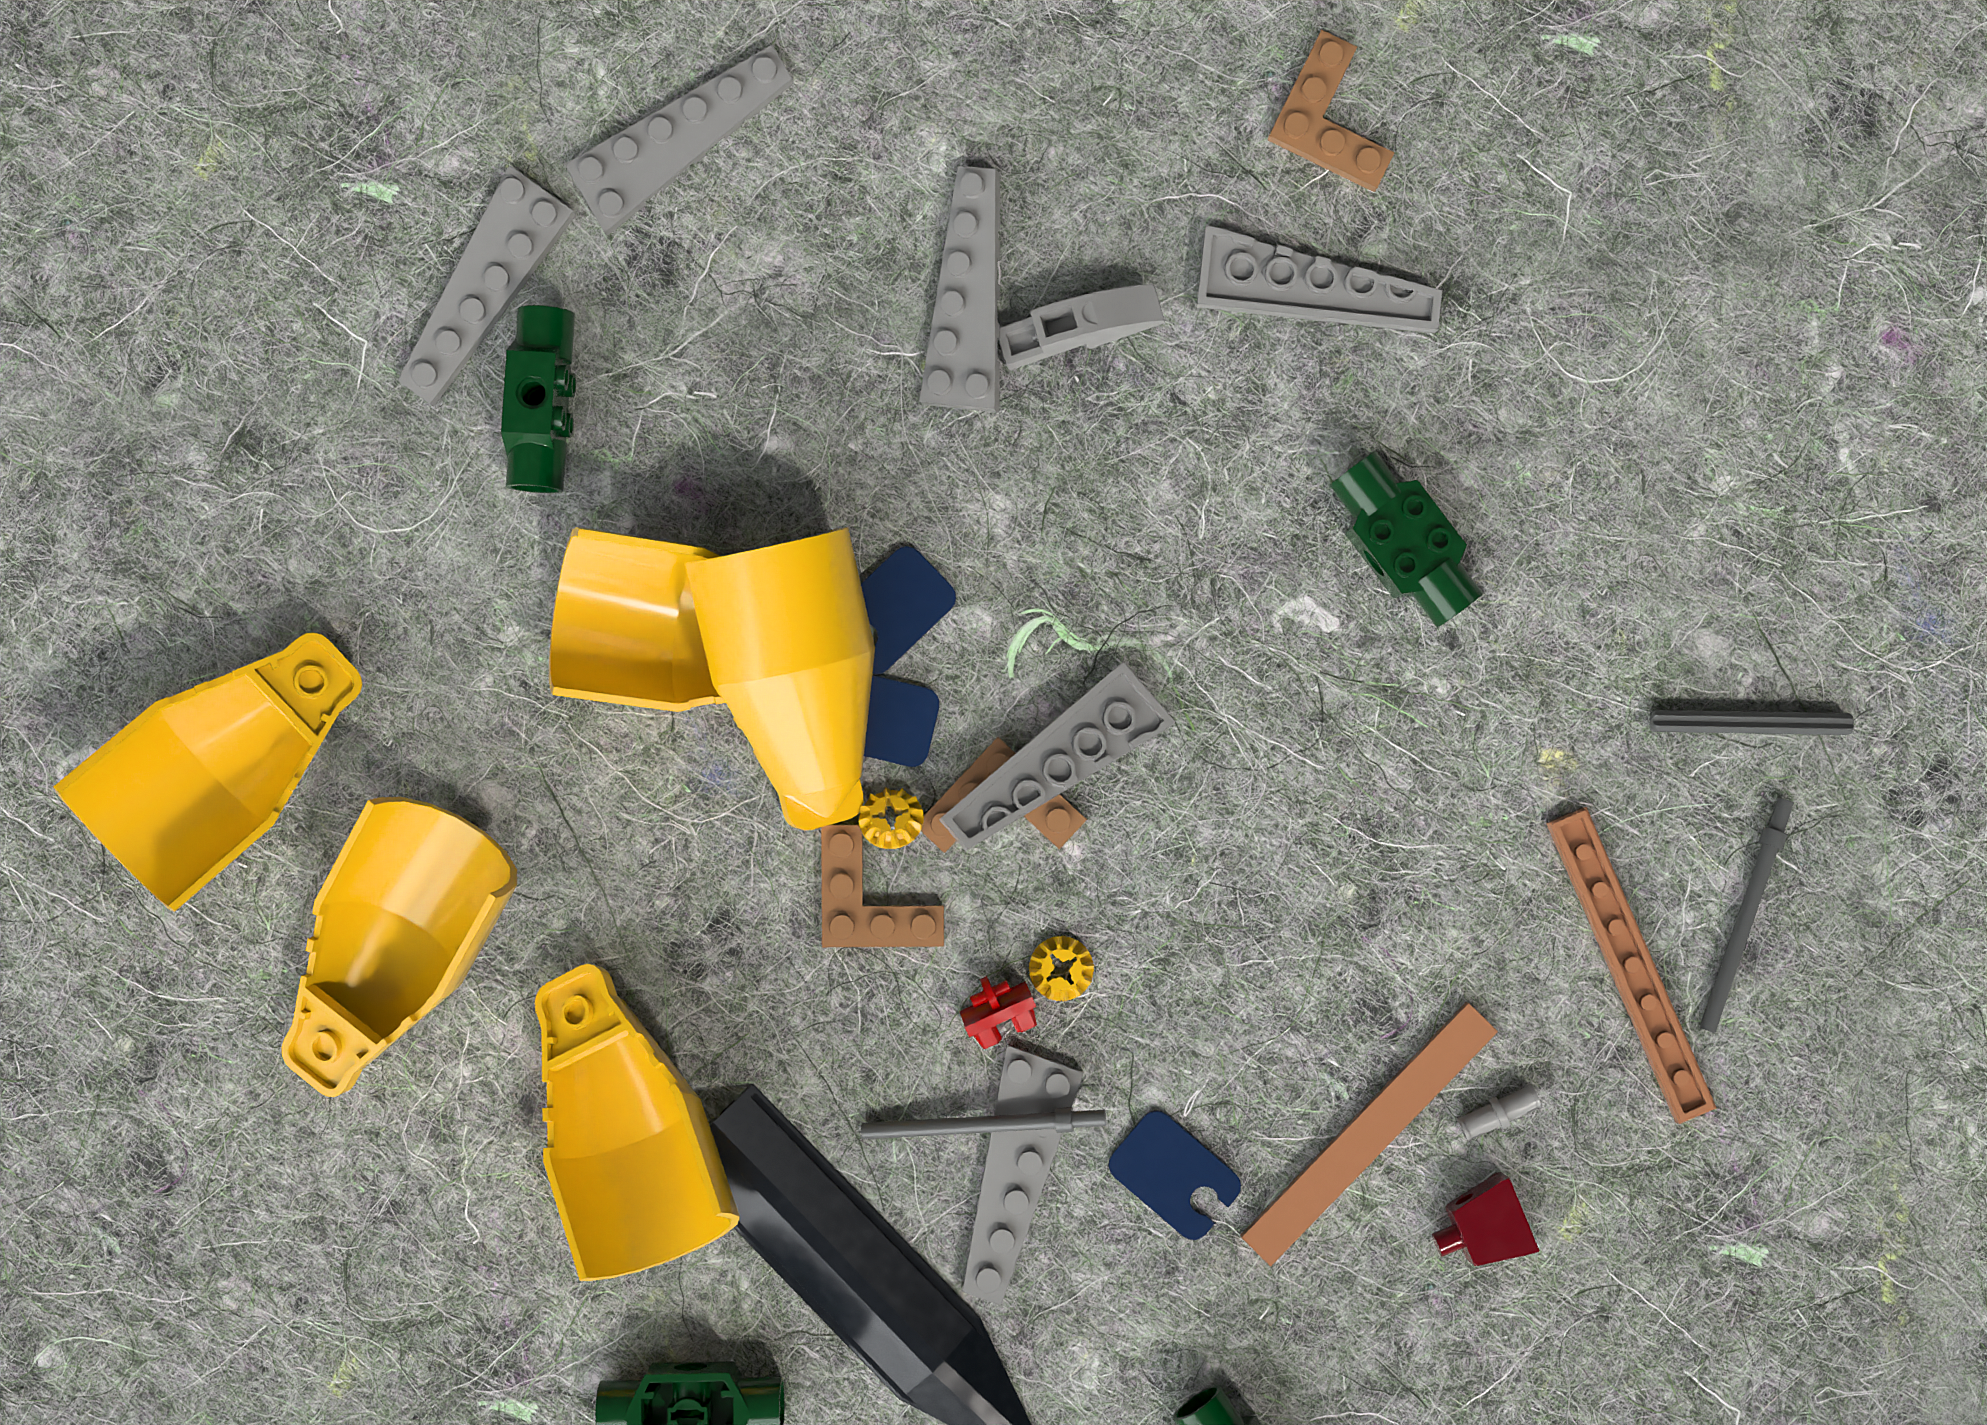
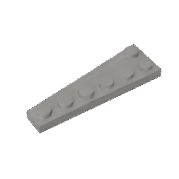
M770 45L564 165L607 236L646 205L645 202L662 188L665 190L676 181L675 177L692 163L696 164L705 157L706 152L723 138L727 139L741 127L745 120L752 118L793 84V79L773 45Z
M509 165L398 381L434 407L576 216L574 211Z
M957 167L919 402L923 405L999 413L1000 363L997 361V339H1000V324L997 322V300H1000V285L998 284V261H1000V240L998 238L1000 229V173L993 168Z
M1205 226L1196 304L1198 308L1436 333L1438 331L1442 290L1389 275L1382 276L1375 271L1357 266L1352 268L1331 262V259L1325 257L1309 256L1295 252L1289 247L1282 245L1273 246L1255 241L1253 237L1213 226Z
M1122 662L942 816L939 821L962 848L967 851L1165 731L1175 721L1129 667Z
M1008 1044L994 1116L1055 1112V1108L1072 1107L1084 1072ZM1056 1129L991 1132L962 1292L1001 1306L1062 1133H1057Z

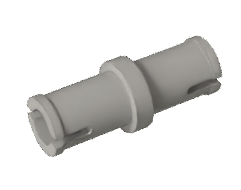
M1528 1084L1526 1087L1499 1100L1495 1096L1488 1100V1105L1456 1119L1467 1142H1470L1472 1139L1500 1126L1504 1130L1511 1126L1509 1122L1543 1107L1533 1086Z

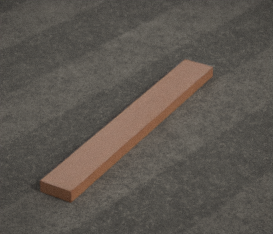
M1587 807L1579 808L1546 822L1674 1121L1681 1124L1716 1109L1717 1107Z
M1465 1002L1240 1234L1241 1238L1271 1267L1498 1031L1468 1002Z

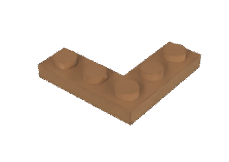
M1321 30L1268 137V141L1375 192L1394 152L1323 118L1357 46Z
M999 737L992 742L924 815L921 832L943 853L956 842V839L939 819L1016 754ZM1060 794L1024 816L1058 849L1087 820Z
M827 825L821 827L822 948L944 947V905L863 906V834L860 826Z

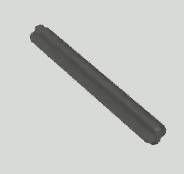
M1653 710L1649 717L1650 730L1653 732L1850 735L1854 729V719L1850 713Z

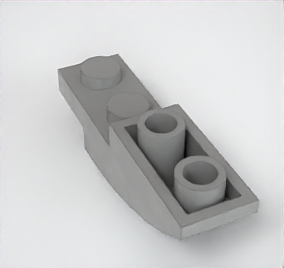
M1154 284L1134 285L1072 297L1030 310L1032 317L1001 327L999 341L1006 366L1009 370H1013L1085 344L1089 349L1164 324L1165 319Z

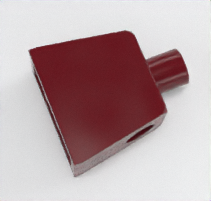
M1502 1172L1492 1175L1448 1203L1445 1208L1452 1225L1432 1233L1433 1241L1441 1257L1462 1249L1466 1259L1473 1266L1535 1254L1540 1251L1512 1182Z

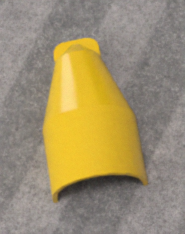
M582 527L572 529L561 565L551 627L549 685L552 695L675 712L690 710L691 707L715 703L717 705L726 703L723 697L718 695L712 684L685 567L687 562L720 557V555L698 545Z
M848 527L836 528L828 533L759 549L685 563L712 684L718 695L723 697L734 716L733 720L738 728L744 732L754 749V755L777 791L786 822L791 827L800 830H813L855 817L861 810L860 806L864 803L860 778L863 768L875 646Z
M314 632L305 633L281 652L233 670L231 673L211 681L198 684L171 697L154 702L54 785L53 788L70 810L109 852L169 910L175 912L274 825L338 714L351 704L361 692V676L357 669L329 639L322 634Z
M378 797L368 800L314 901L312 914L316 915L313 937L307 939L305 950L310 952L306 974L301 975L293 1022L281 1047L282 1057L286 1065L318 1092L327 1097H335L345 1093L355 1085L362 1070L461 986L517 886V868L507 851L482 829L463 817L431 803L405 797Z
M591 964L580 965L543 985L537 992L534 1002L541 1027L542 1082L547 1083V1108H542L543 1122H547V1148H543V1163L579 1280L611 1279L639 1272L672 1261L724 1236L738 1224L740 1216L699 1096L625 1001L617 996L612 978L606 969Z

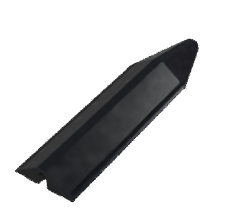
M754 1084L736 1101L733 1100L710 1125V1129L740 1216L738 1224L734 1229L899 1400L947 1425H1032L981 1317L955 1293Z

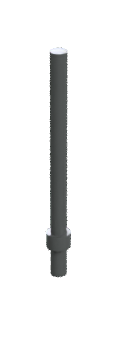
M1778 798L1768 828L1763 827L1758 841L1762 846L1699 1027L1704 1030L1716 1033L1778 850H1783L1788 836L1784 831L1794 805L1792 801Z
M1072 1107L1055 1108V1112L862 1123L861 1136L862 1139L1044 1129H1056L1057 1133L1074 1132V1128L1106 1126L1107 1119L1105 1109L1073 1111Z

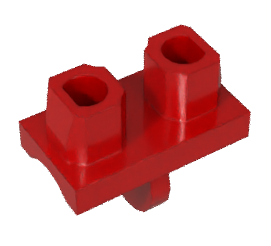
M985 976L979 979L983 991L970 996L973 1005L959 1011L969 1038L974 1036L983 1049L996 1045L1002 1040L997 1025L1011 1019L1017 1032H1024L1037 1025L1033 1009L1036 1007V1004L1026 981L1011 988L1007 980L992 986L988 977Z

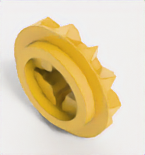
M885 787L883 792L876 795L870 793L868 801L864 806H860V830L863 836L877 847L896 849L906 846L919 835L923 827L924 814L917 797L906 793L903 788L897 791ZM888 806H891L895 814L899 815L895 819L894 830H891L890 824H888L886 819H883L886 816Z
M1067 936L1051 937L1040 943L1031 955L1029 962L1031 981L1035 989L1048 999L1064 1002L1081 996L1092 982L1094 964L1091 954L1081 942ZM1052 953L1062 962L1068 959L1072 960L1074 957L1077 958L1068 969L1071 974L1070 978L1073 981L1071 984L1067 979L1064 980L1062 976L1052 977L1050 980L1046 979L1051 975L1050 972L1054 970L1053 960L1050 957Z

